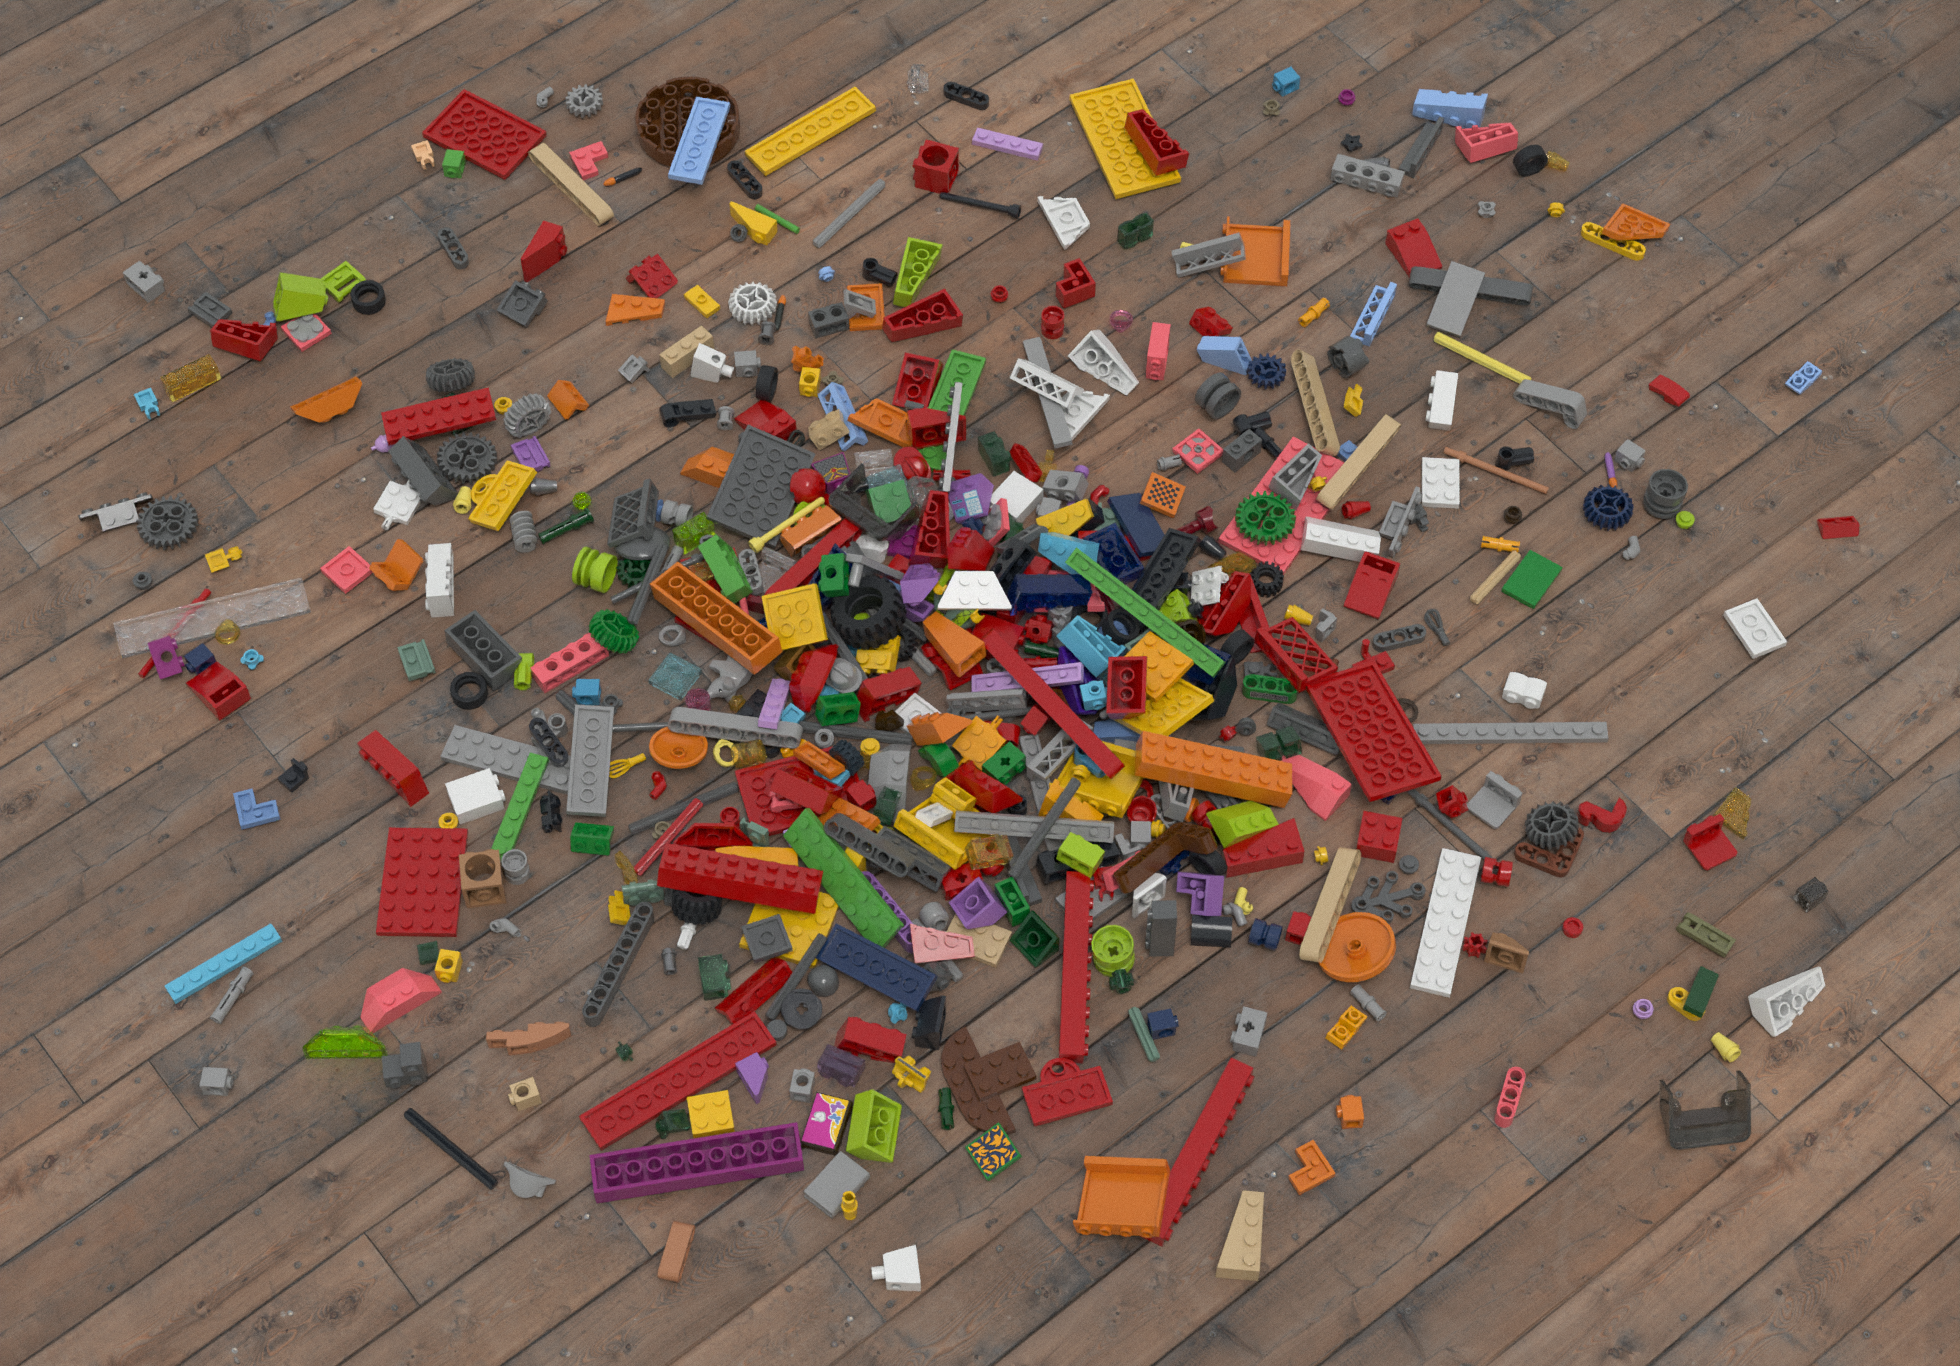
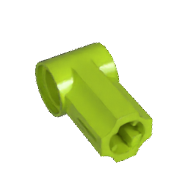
M518 653L522 657V661L514 673V687L519 690H527L531 688L532 673L530 668L534 665V653Z

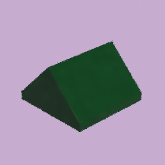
M1032 910L1010 938V941L1034 967H1038L1059 951L1060 938Z

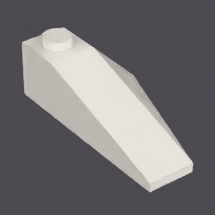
M1100 330L1090 331L1068 355L1079 369L1088 372L1098 380L1104 381L1125 395H1128L1140 383L1113 344Z
M1815 967L1774 983L1748 996L1752 1015L1771 1036L1776 1037L1789 1029L1793 1024L1791 1021L1797 1015L1800 1016L1803 1013L1802 1008L1808 1001L1812 1002L1825 987L1821 967Z

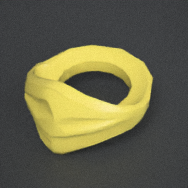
M720 739L713 748V757L719 765L732 767L739 759V751L732 742ZM728 746L733 750L735 756L731 762H725L720 758L721 747Z

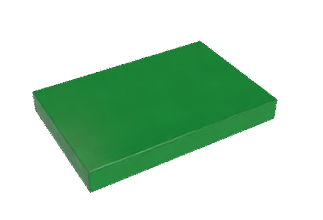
M1529 550L1502 587L1501 592L1535 609L1559 576L1563 567Z

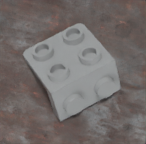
M1490 771L1486 775L1484 786L1467 803L1468 811L1492 828L1498 829L1520 805L1523 793L1518 787L1506 782L1501 775Z

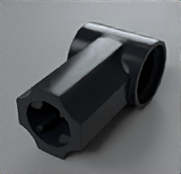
M867 258L863 261L862 276L865 280H876L890 287L894 285L898 272L879 265L878 261L874 258Z
M1262 412L1252 416L1241 414L1233 419V425L1240 436L1248 429L1254 432L1259 427L1263 429L1272 427V421L1269 412Z
M1504 446L1499 450L1496 467L1507 471L1511 466L1533 463L1534 451L1530 447L1512 449L1511 447Z

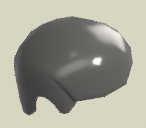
M822 964L814 967L808 973V985L816 996L827 997L838 990L839 978L832 967Z

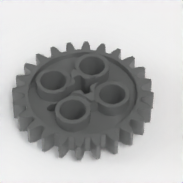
M463 432L461 437L455 434V439L448 437L449 442L443 441V446H439L437 463L439 470L443 472V476L448 475V480L454 478L455 483L462 480V484L468 480L472 484V480L478 481L480 477L482 478L486 474L490 475L491 470H495L497 451H495V445H492L491 440L486 441V436L480 439L479 433L474 437L472 432L469 433V436H466Z
M172 495L169 496L168 500H165L164 496H162L161 501L155 499V504L149 502V508L143 507L144 513H139L140 519H137V529L144 543L148 542L150 547L155 544L156 549L163 546L164 550H166L167 546L173 549L175 544L181 547L180 542L182 541L188 543L186 538H193L191 532H197L196 526H199L197 521L199 518L191 502L187 503L186 499L181 501L179 496L173 500Z

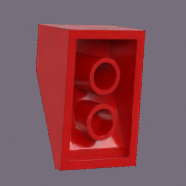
M1418 218L1387 230L1385 244L1409 278L1411 268L1415 266L1442 269L1443 266L1430 236Z
M543 220L520 258L525 282H529L558 263L562 256H565L567 246L563 226Z
M905 352L892 405L905 408L906 400L924 404V408H928L940 380L944 364L939 359Z
M765 400L758 401L734 418V421L743 430L746 429L747 425H751L787 441L792 431L797 430L796 421L785 410Z
M915 408L907 411L908 434L913 448L921 449L943 445L944 441H947L948 434H945L946 423L950 422V416H947V412L930 408ZM959 414L956 442L966 441L965 415Z

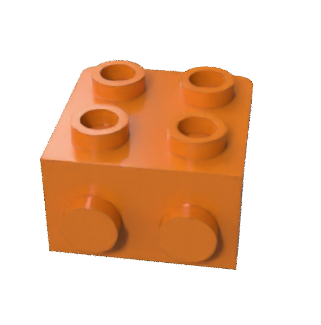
M397 539L385 562H372L369 569L375 573V577L386 584L388 589L392 591L408 590L423 563V558L403 539Z

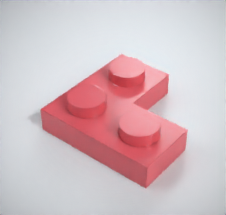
M602 141L569 152L570 158L582 180L598 176V169L594 162L608 158V152Z

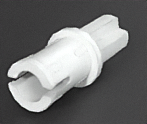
M684 923L681 926L682 932L677 943V947L681 950L689 948L691 939L696 934V925Z

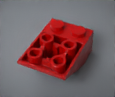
M1365 551L1343 607L1379 619L1398 578L1401 563Z
M215 662L186 682L191 691L219 721L251 699L247 686L233 672L219 662Z

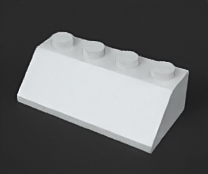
M1306 516L1301 550L1360 562L1365 551L1379 555L1381 537L1379 531Z

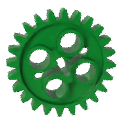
M1257 491L1255 497L1249 494V499L1244 497L1243 503L1239 502V506L1236 508V527H1239V533H1244V538L1251 537L1250 542L1257 540V545L1261 541H1264L1265 546H1267L1268 541L1275 545V540L1281 543L1282 537L1287 539L1288 534H1292V530L1295 528L1296 515H1294L1295 509H1291L1292 504H1286L1287 498L1281 500L1280 494L1274 497V492L1267 495L1266 491H1264L1263 495H1260Z

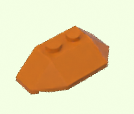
M353 377L298 404L292 405L290 408L299 416L319 423L328 422L333 416L345 414L349 411L348 409L353 407L362 382L358 377Z
M710 447L689 458L680 474L720 488L734 454Z

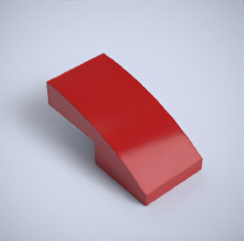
M1661 374L1648 384L1649 390L1663 395L1665 402L1678 407L1690 397V394L1683 387Z

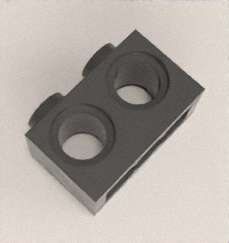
M842 302L808 312L809 324L816 339L849 329V317Z

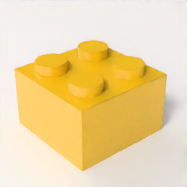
M728 1090L687 1097L693 1139L735 1132Z

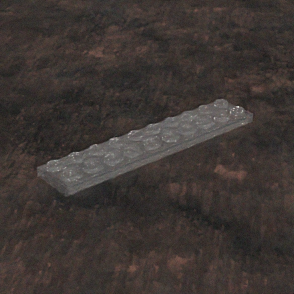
M302 578L114 622L113 624L123 659L150 652L147 642L170 635L171 639L175 638L177 645L308 614L311 613Z

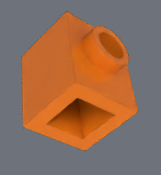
M1347 1095L1340 1098L1339 1105H1336V1116L1341 1120L1342 1129L1363 1127L1364 1114L1361 1096Z

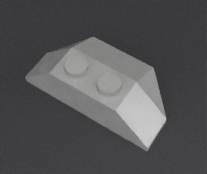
M891 744L871 755L868 784L873 787L876 802L885 813H896L898 807L906 809L912 745Z

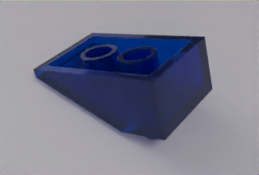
M1116 522L1083 537L1084 540L1099 543L1097 563L1126 585L1139 578L1144 570V566Z

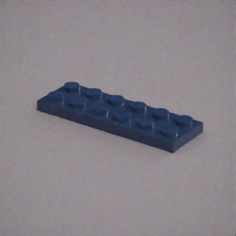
M837 923L816 956L817 960L916 1012L921 1008L938 978L932 972Z

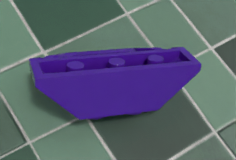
M1060 646L1058 665L1081 662L1066 646ZM1085 665L1084 683L1062 685L1060 689L1073 712L1076 714H1096L1098 710L1085 711L1080 685L1101 680L1099 675L1095 677Z

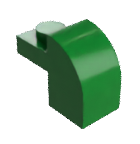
M945 742L923 745L918 750L920 757L930 761L935 774L943 778L959 767L954 754Z

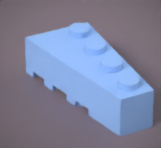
M1419 89L1412 115L1436 122L1439 117H1442L1445 124L1461 126L1465 129L1472 128V125H1478V128H1480L1484 118L1488 94L1475 96L1474 93L1467 92L1466 95H1461L1454 91L1442 93L1440 90Z

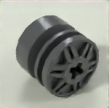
M1671 469L1655 471L1650 476L1643 498V505L1647 512L1661 519L1676 516L1681 510L1688 489L1685 477Z

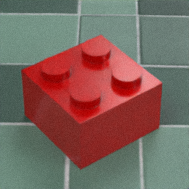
M1363 811L1356 848L1361 851V857L1394 863L1402 818Z

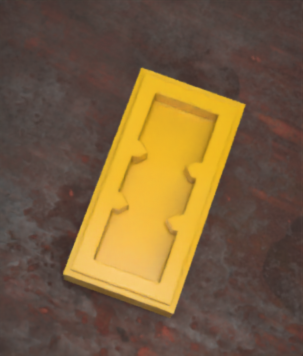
M698 285L684 293V298L706 319L720 310V305Z

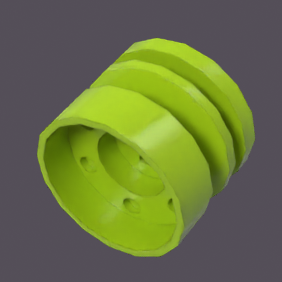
M587 546L583 547L574 563L572 571L573 583L582 585L585 588L590 585L592 590L606 593L616 576V567H618L617 557L605 552L600 554L598 550H592Z
M1107 925L1100 928L1094 934L1091 942L1093 962L1097 971L1111 978L1127 974L1133 968L1135 962L1133 937L1122 926Z

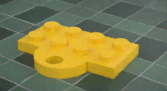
M507 460L497 475L490 474L479 479L471 490V498L477 506L468 520L473 524L499 531L537 474V471L534 468Z

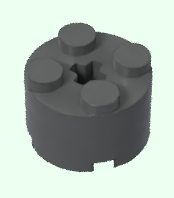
M1346 336L1328 347L1330 349L1327 351L1328 359L1334 369L1338 368L1341 371L1339 375L1343 378H1348L1369 364V359L1362 349L1363 344L1358 338L1354 339L1351 336Z

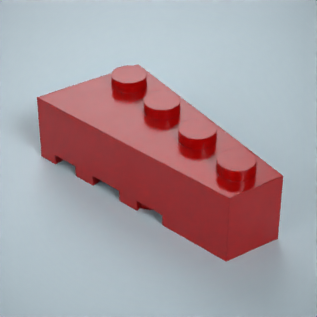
M944 288L883 317L882 329L889 340L895 342L962 327L963 314Z
M930 490L923 501L908 565L929 563L934 568L944 569L948 563V546L950 544L948 492Z
M1295 818L1223 849L1222 858L1227 865L1226 878L1303 863L1305 851Z

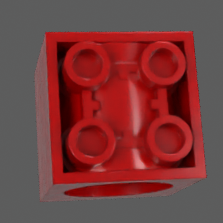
M926 139L924 145H921L919 148L918 158H915L913 161L915 188L938 194L941 192L950 193L959 173V148Z

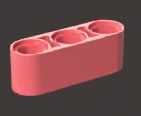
M1511 1067L1505 1078L1494 1117L1495 1123L1501 1128L1509 1127L1516 1113L1526 1077L1525 1071L1520 1067ZM1515 1077L1519 1081H1513L1511 1078ZM1506 1095H1511L1514 1099H1509ZM1501 1113H1506L1509 1117H1503Z

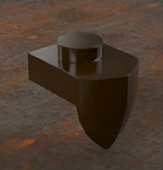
M893 709L886 713L884 710H881L876 715V730L892 732L904 726V719Z

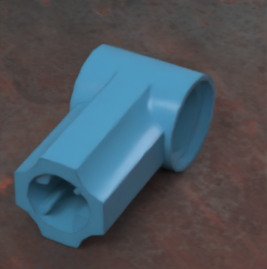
M1076 744L1074 763L1086 766L1098 778L1104 777L1106 774Z

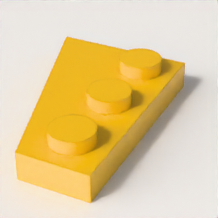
M1084 499L1036 518L1038 525L1047 527L1048 532L1070 536L1091 520L1094 515L1088 499Z

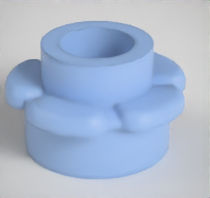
M830 266L824 267L818 272L819 279L824 280V282L832 280L835 275V271Z

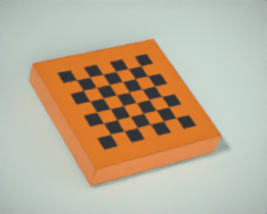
M1152 472L1139 504L1174 518L1186 486Z

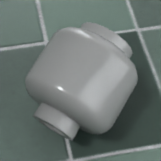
M939 902L925 904L919 915L926 928H934L940 931L946 927L949 920L948 913Z

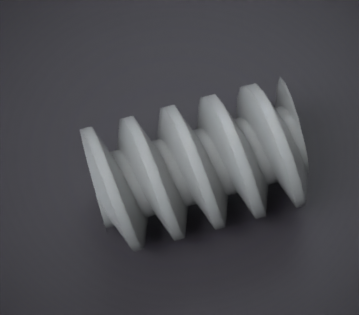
M530 511L516 512L509 520L515 549L518 552L524 553L533 551L536 548L537 537L532 513Z

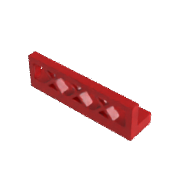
M777 957L771 958L715 1007V1010L725 1015L731 1025L757 1010L782 988L792 974V970L785 960Z

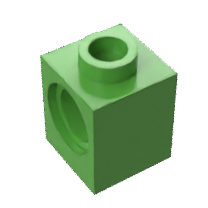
M447 149L442 164L444 176L462 178L466 165L464 151Z

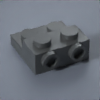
M515 280L497 308V311L527 328L534 316L541 313L548 300L545 298L546 294L541 290L536 289L534 291L528 283L524 281L520 283Z

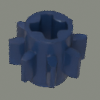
M972 516L961 523L963 527L977 530L980 534L983 533L981 529L984 524L980 518L974 519Z

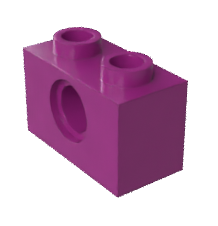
M170 635L147 642L160 679L183 672L182 667H185L182 657H177L175 649H178L175 638L171 639ZM164 651L171 652L172 660L169 662L163 661L161 654Z

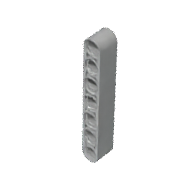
M685 707L673 708L668 722V728L676 733L791 749L799 746L803 732L802 726L794 722L780 721L777 729L758 727L759 718Z

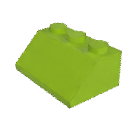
M1246 801L1206 813L1224 848L1279 825L1269 807L1253 801Z
M873 1089L856 1094L846 1152L864 1160L893 1162L902 1105Z

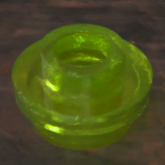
M586 492L576 493L573 497L574 507L581 510L586 507L588 508L591 505V497Z

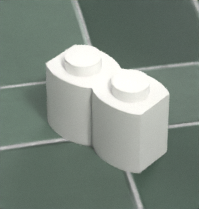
M1510 672L1502 698L1509 703H1521L1527 708L1539 709L1547 683L1537 678H1528L1523 674Z

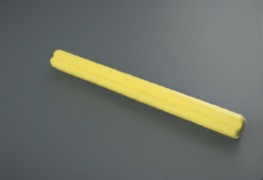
M1437 332L1434 337V342L1519 384L1524 379H1532L1440 332Z

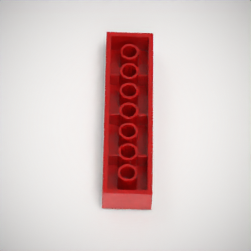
M666 843L659 865L657 886L815 914L821 890L823 871Z

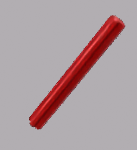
M695 798L633 867L632 870L636 875L642 876L664 851L665 844H670L703 807V803L699 799Z

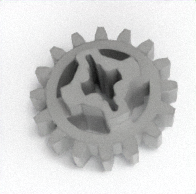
M587 84L584 87L578 85V89L572 88V92H568V96L565 98L567 109H569L570 113H575L576 117L581 114L582 118L585 115L591 117V113L597 114V110H601V105H603L602 93H599L598 88L594 90L593 85L590 88L587 87Z

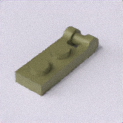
M1688 912L1684 915L1683 922L1679 923L1676 927V931L1681 935H1687L1724 958L1736 941L1733 937Z

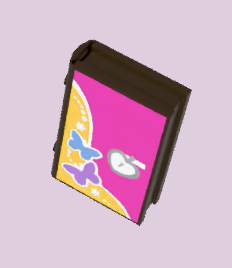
M816 1092L800 1141L802 1143L801 1148L836 1156L842 1145V1139L851 1116L853 1102L848 1099Z

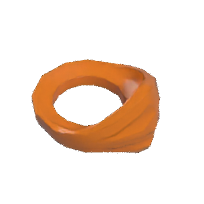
M1197 798L1191 799L1189 810L1183 821L1188 823L1193 820L1191 814L1200 805Z

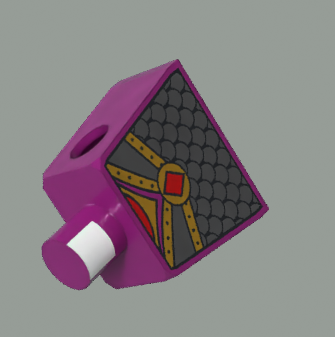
M844 452L811 464V469L817 470L824 477L826 484L825 492L827 494L837 492L839 497H844L848 494L849 491L846 485L851 484V475Z

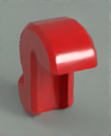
M1620 797L1612 812L1585 801L1579 805L1576 816L1578 817V822L1584 826H1588L1589 822H1592L1598 830L1611 833L1622 825L1627 812V806Z

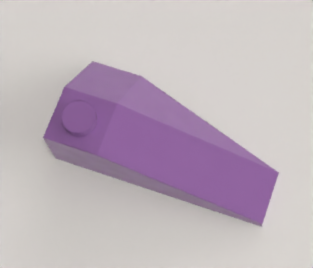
M929 563L910 565L900 581L903 604L909 603V606L919 605L937 584L941 575L939 572L937 573L936 569H933L932 565Z

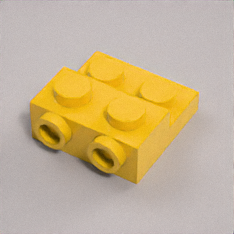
M899 635L894 639H890L888 644L879 645V648L873 649L870 647L869 650L857 649L856 660L866 675H870V673L881 675L896 670L901 641Z

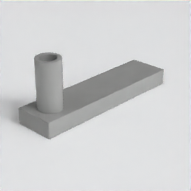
M847 553L845 561L852 563L848 581L849 586L859 588L863 568L887 579L901 580L904 573L863 555Z

